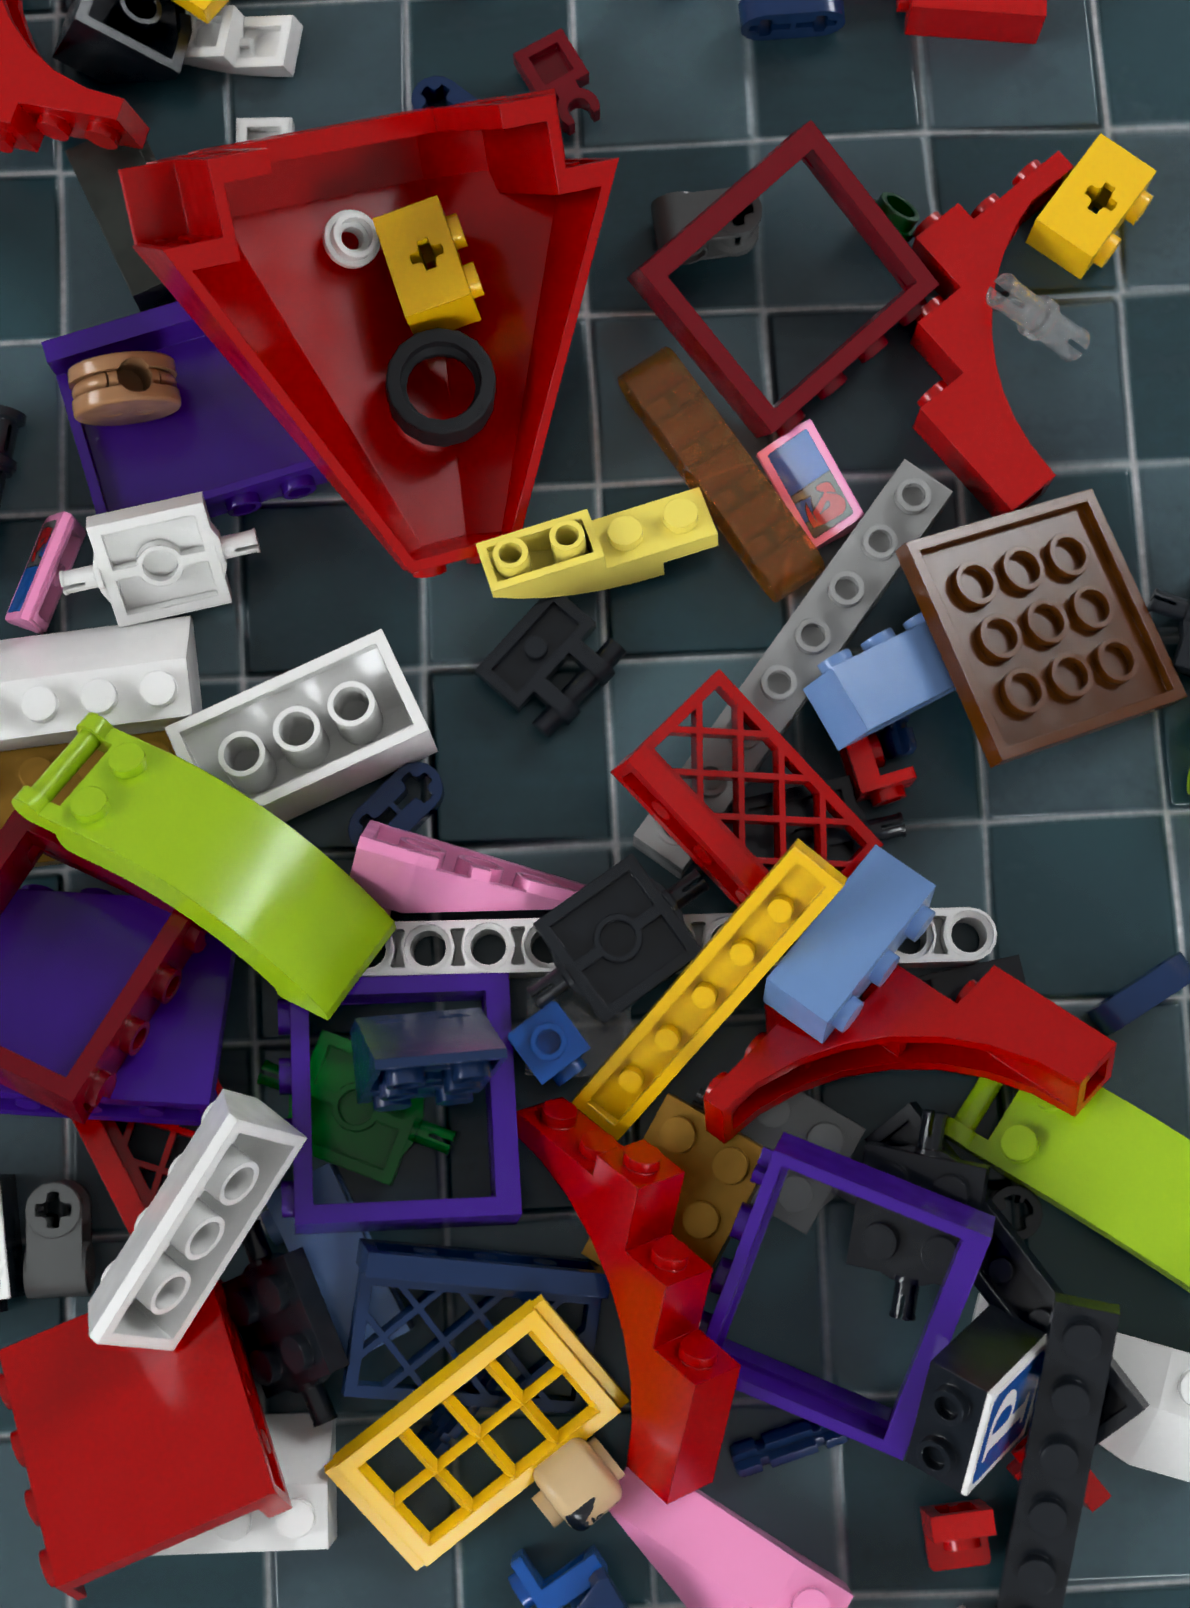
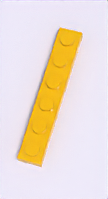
M798 838L578 1091L571 1103L618 1141L844 887L847 877Z

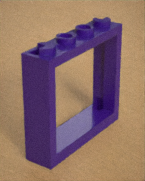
M509 973L360 977L340 1004L481 1000V1009L506 1046L508 1056L506 1061L485 1085L491 1197L313 1205L309 1011L285 999H278V1035H291V1058H279V1095H292V1118L283 1119L307 1137V1140L293 1160L294 1180H281L282 1218L294 1217L295 1235L516 1225L522 1215L513 1045L508 1040V1034L512 1031Z
M783 1132L774 1150L765 1146L762 1148L750 1182L760 1185L754 1205L743 1202L739 1209L730 1237L739 1240L740 1243L733 1260L723 1256L719 1263L709 1291L720 1295L713 1314L703 1310L699 1329L741 1365L735 1390L903 1461L910 1444L930 1362L952 1339L992 1239L996 1217ZM789 1169L959 1238L893 1408L726 1339Z

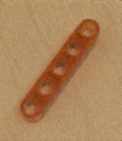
M664 346L617 378L625 399L690 489L700 487L713 522L772 601L775 603L781 601L825 570L824 561L814 543L684 364L669 347Z

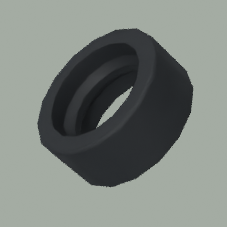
M434 328L415 333L398 346L388 363L385 387L392 418L405 434L422 444L447 447L466 442L483 429L493 412L496 375L491 358L478 341L458 330ZM438 356L454 358L465 364L472 373L476 386L474 399L468 409L457 417L445 420L428 418L419 413L409 401L406 390L408 377L414 367L423 360Z

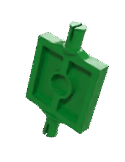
M322 1029L310 1058L312 1156L390 1186L394 1183L404 1155L413 1147L414 1143L442 1152L448 1156L452 1145L431 1138V1134L454 1142L457 1131H452L424 1120V1102L426 1097L411 1099V1107L396 1111H374L373 1102L357 1104L351 1040ZM266 1059L261 1069L279 1076V1065ZM259 1073L257 1084H262L279 1091L278 1079ZM292 1095L289 1096V1115L287 1118H292Z

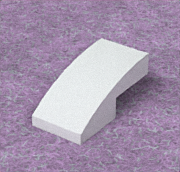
M225 5L207 24L187 10L185 11L186 14L191 15L192 34L183 64L239 75L262 77L294 76L303 25L294 15L245 17L235 5Z

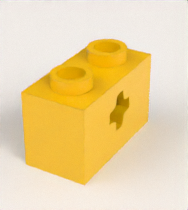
M1100 133L1036 218L1025 243L1080 280L1093 263L1103 268L1122 241L1120 237L1115 235L1117 230L1125 220L1135 225L1152 201L1154 196L1146 190L1157 170ZM1093 207L1099 209L1097 214L1091 211Z
M438 195L372 219L405 319L413 335L434 328L455 330L482 320L475 302V298L485 295L473 262L462 264L458 252L459 249L468 246L457 213L446 216Z

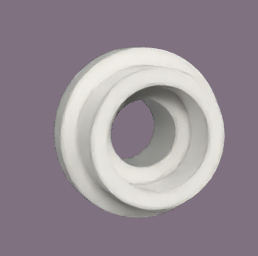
M343 210L336 213L327 222L323 231V245L326 253L336 264L349 269L361 268L370 263L379 251L380 241L373 220L360 211ZM343 232L353 233L357 237L359 242L358 249L352 250L343 244L341 239Z

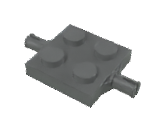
M700 1088L695 1098L704 1102L705 1094L703 1088ZM800 1092L760 1114L743 1128L740 1133L774 1150L783 1132H786L851 1158L866 1129L806 1093ZM695 1100L692 1101L691 1104L704 1111V1105ZM789 1169L773 1216L807 1235L821 1208L832 1200L835 1195L854 1206L856 1205L857 1196ZM759 1186L758 1190L756 1191V1193H755V1195H754V1197H753V1199H752V1201H751V1203H753V1204H754V1202H755V1200H756V1197H757V1194H758V1192H759L760 1186Z

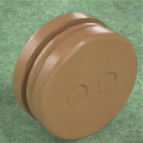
M126 351L99 355L74 364L67 372L69 388L72 390L74 418L78 422L87 425L120 426L153 421L175 413L181 407V396L175 379L177 371L174 359L160 352Z

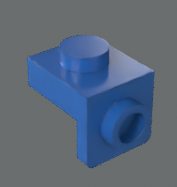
M555 1001L545 1005L542 1010L537 1011L508 1034V1040L542 1085L552 1078L557 1086L560 1087L587 1066L581 1055L591 1049V1047Z
M593 1544L543 1579L526 1551L522 1548L512 1555L510 1564L515 1572L508 1576V1580L525 1608H532L535 1605L537 1608H562L568 1603L572 1608H576L591 1590L589 1577L602 1566L608 1573V1564L595 1544Z

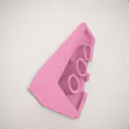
M373 820L369 821L360 835L350 877L389 916L392 910L400 913L552 910L586 886L579 882Z
M627 1466L624 1468L625 1476L619 1480L622 1487V1498L609 1512L687 1608H847L854 1595L846 1582L698 1489L666 1504Z

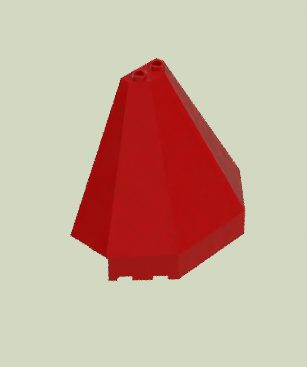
M555 88L507 97L505 95L466 101L434 108L433 106L204 148L188 152L186 155L167 157L147 162L145 165L118 170L134 240L133 249L403 570L412 573L415 578H428L445 573L447 571L446 564L465 559L468 564H480L481 560L475 543L523 528L619 158L565 157ZM438 195L446 216L457 213L468 244L467 247L458 250L462 264L474 263L485 295L475 298L482 320L455 330L478 341L491 358L496 375L493 412L483 429L466 442L447 447L422 444L405 434L392 418L385 387L388 363L398 346L413 336V333L405 319L381 244L375 258L367 265L357 269H349L336 264L326 253L323 245V231L330 218L340 211L357 210L373 219ZM343 232L341 236L343 244L349 249H358L359 242L357 237L353 233ZM438 356L423 360L414 367L408 377L406 390L409 401L419 413L428 418L445 420L457 417L468 409L474 399L476 386L473 375L465 364L454 358Z

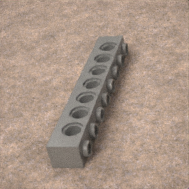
M906 459L897 468L739 688L743 695L782 736L809 700L803 688L822 675L817 665L847 647L902 570L895 551L905 542L925 537L943 513L953 493L952 490ZM728 704L711 728L732 729L731 707ZM744 722V730H751ZM703 738V770L732 771V739ZM744 740V772H757L772 752L763 741ZM691 756L682 767L683 769H691ZM683 779L692 789V779ZM703 780L704 802L714 813H728L733 806L732 781ZM744 782L745 788L750 782ZM648 814L633 835V846L681 879L692 864V858Z

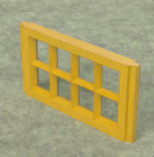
M540 1294L531 1301L529 1299L336 1452L333 1455V1459L324 1466V1471L413 1569L417 1571L424 1565L426 1567L429 1566L534 1482V1469L541 1462L573 1438H581L586 1441L621 1413V1408L630 1400L617 1382L543 1295ZM528 1334L554 1366L522 1390L496 1358ZM485 1368L511 1400L479 1424L453 1392ZM563 1375L586 1401L588 1406L559 1429H556L531 1399L559 1376ZM439 1403H442L468 1434L440 1457L436 1458L409 1427ZM520 1408L546 1439L514 1463L488 1433ZM398 1437L426 1468L397 1491L393 1492L366 1461ZM477 1442L503 1473L471 1497L445 1467ZM432 1477H435L461 1507L429 1531L402 1501Z

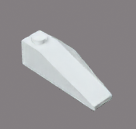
M978 1293L972 1321L989 1306L981 1293ZM1117 1332L1112 1357L1142 1394L1149 1406L1100 1442L1099 1445L1131 1466L1190 1482V1353Z

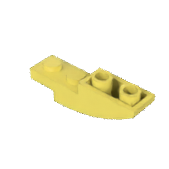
M700 487L591 520L588 509L475 543L493 598L511 599L578 595L637 583L665 575V562L719 546L718 533Z

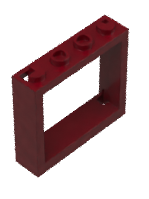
M809 120L790 134L627 277V280L756 438L773 434L774 432L781 437L796 427L806 416L801 410L806 403L815 395L820 400H823L835 392L847 380L842 371L857 358L861 363H865L881 351L889 342L884 334L897 322L904 327L922 314L921 309L928 303L925 297L940 285L812 120ZM802 160L903 290L772 406L668 276L796 163Z
M14 810L0 830V915L42 854L171 913L67 1077L0 1046V1084L84 1125L102 1097L105 1096L110 1099L116 1086V1073L127 1056L136 1055L144 1045L150 1030L149 1021L161 1003L167 1004L175 996L182 980V969L193 952L196 954L200 953L207 945L204 938L207 931L137 885L66 850L54 833L26 820Z

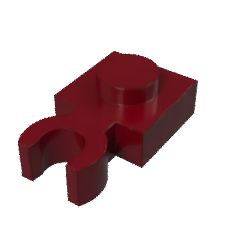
M562 28L513 54L514 66L530 92L555 88L560 125L563 132L569 136L575 133V122L570 112L577 108L586 110L594 122L600 120L598 98L591 91L582 88L589 84V71Z

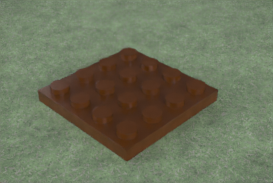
M1092 488L908 541L895 551L990 768L1166 708L1188 697Z

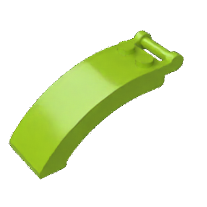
M89 712L77 725L76 731L78 734L33 786H23L11 800L15 810L26 820L54 833L66 850L137 885L198 924L255 969L276 989L277 994L281 998L329 1021L397 929L393 919L336 863L264 807L201 768L118 730L102 716ZM96 750L105 753L60 806L51 802Z
M979 1077L954 1119L947 1117L944 1137L981 1159L986 1165H990L991 1169L1016 1184L1028 1188L1038 1197L1101 1234L1190 1293V1139L1102 1087L1076 1117L1031 1093L1018 1090L992 1135L987 1140L977 1134L975 1130L1003 1084L988 1078Z

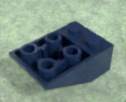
M480 1007L355 1018L350 1030L357 1104L373 1102L374 1111L378 1112L411 1107V1099L435 1097L436 1105L439 1106L469 1103L473 1101V1093L480 1092L508 1058L506 1046Z

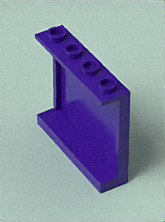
M178 301L41 342L47 363L58 381L96 515L202 492L210 518L228 513L230 516H242L258 510L262 506L261 502L281 496L285 499L302 498L312 494L317 489V485L328 482L325 476ZM126 351L160 352L174 359L177 371L175 379L181 396V407L175 413L153 421L120 426L87 425L78 422L74 418L72 390L69 388L67 377L69 368L74 364L91 357Z
M28 884L18 889L0 915V1046L67 1077L171 913L135 896L114 895L100 888H85L80 892L54 891L43 885ZM209 932L204 936L207 944L200 953L196 954L193 952L182 969V980L175 996L169 1003H161L149 1021L150 1030L144 1045L136 1055H128L116 1073V1086L110 1099L103 1096L88 1119L200 1126L204 1111L218 1097L216 1085L236 953ZM0 1084V1114L69 1118Z

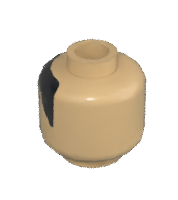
M595 1436L589 1441L573 1438L534 1469L533 1478L540 1491L531 1499L554 1528L565 1520L572 1529L585 1531L622 1498V1487L619 1480L625 1476V1473Z

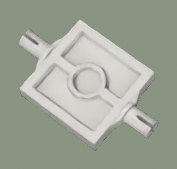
M197 492L86 517V530L94 551L93 565L66 571L61 570L59 571V579L65 596L99 587L101 593L111 603L118 626L121 628L232 603V591L226 574L227 559L256 552L261 553L255 528L221 536L219 530L210 520L203 493Z

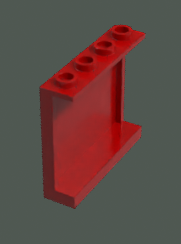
M220 1278L174 1351L97 1344L89 1337L88 1313L0 1349V1362L3 1373L0 1374V1396L5 1406L13 1411L17 1430L12 1431L10 1434L11 1445L19 1464L27 1469L31 1488L25 1490V1503L32 1521L36 1526L41 1527L46 1547L39 1552L41 1569L46 1581L52 1588L55 1587L78 1601L87 1597L84 1584L257 1509L268 1518L292 1509L237 1325L232 1321L227 1310V1297L222 1286L224 1282Z

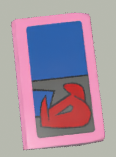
M811 419L798 424L787 434L781 436L757 453L756 457L810 553L851 533L864 516L863 510Z
M63 511L48 516L44 521L7 611L5 620L8 623L41 635L44 632L46 633L63 592L59 571L72 569L86 535L84 528L71 513Z

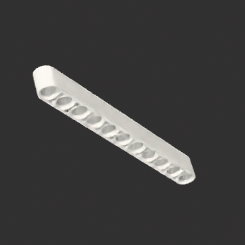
M930 908L936 913L920 937V948L917 953L906 954L899 950L895 952V954L900 956L897 966L899 965L903 969L968 966L991 953L996 944L997 930L991 917L977 908ZM733 913L683 914L686 928L702 949L709 942L712 935L722 927ZM540 918L395 921L397 929L385 943L386 952L383 960L376 966L367 968L361 977L509 973V978H543L556 967L554 962H541L532 954L533 943L540 936L533 927V923ZM967 923L977 931L979 946L975 952H963L953 943L951 934L955 924ZM490 934L502 938L506 943V950L501 960L490 965L481 964L475 960L473 949L478 939ZM428 936L439 937L445 941L446 945L444 957L440 962L432 966L420 965L415 961L414 956L415 947L418 942ZM782 956L768 972H772L784 956ZM684 967L682 970H680V971L677 972L676 974H681L682 971H683L686 967Z

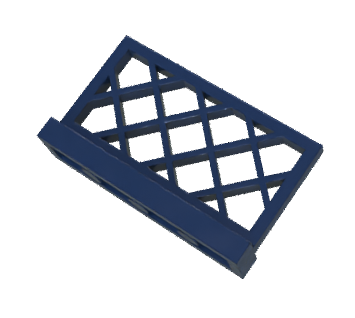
M359 1238L356 1258L359 1271L346 1353L350 1365L344 1367L341 1392L344 1397L402 1401L425 1383L415 1370L440 1349L445 1347L453 1359L459 1356L450 1341L478 1318L488 1331L494 1328L484 1314L504 1297L519 1298L524 1304L529 1299L534 1300L542 1294L555 1310L564 1302L584 1304L581 1326L574 1333L594 1355L602 1298L608 1299L610 1284L603 1267L591 1259ZM372 1286L399 1288L411 1304L381 1327L369 1312ZM409 1289L427 1291L416 1299ZM444 1292L460 1293L471 1309L441 1332L424 1308ZM469 1294L486 1295V1297L476 1304ZM416 1314H419L436 1337L407 1360L389 1336ZM368 1322L375 1333L364 1341ZM384 1342L401 1366L381 1382L359 1380L362 1358ZM511 1348L505 1351L521 1372V1375L515 1379V1382L522 1390L554 1365L544 1355L529 1369H526ZM409 1375L416 1384L400 1382ZM476 1375L470 1381L477 1389L458 1388L453 1392L463 1406L501 1408L511 1400L504 1390H486ZM573 1386L571 1396L545 1394L542 1390L531 1399L544 1412L577 1414L587 1405L586 1401Z

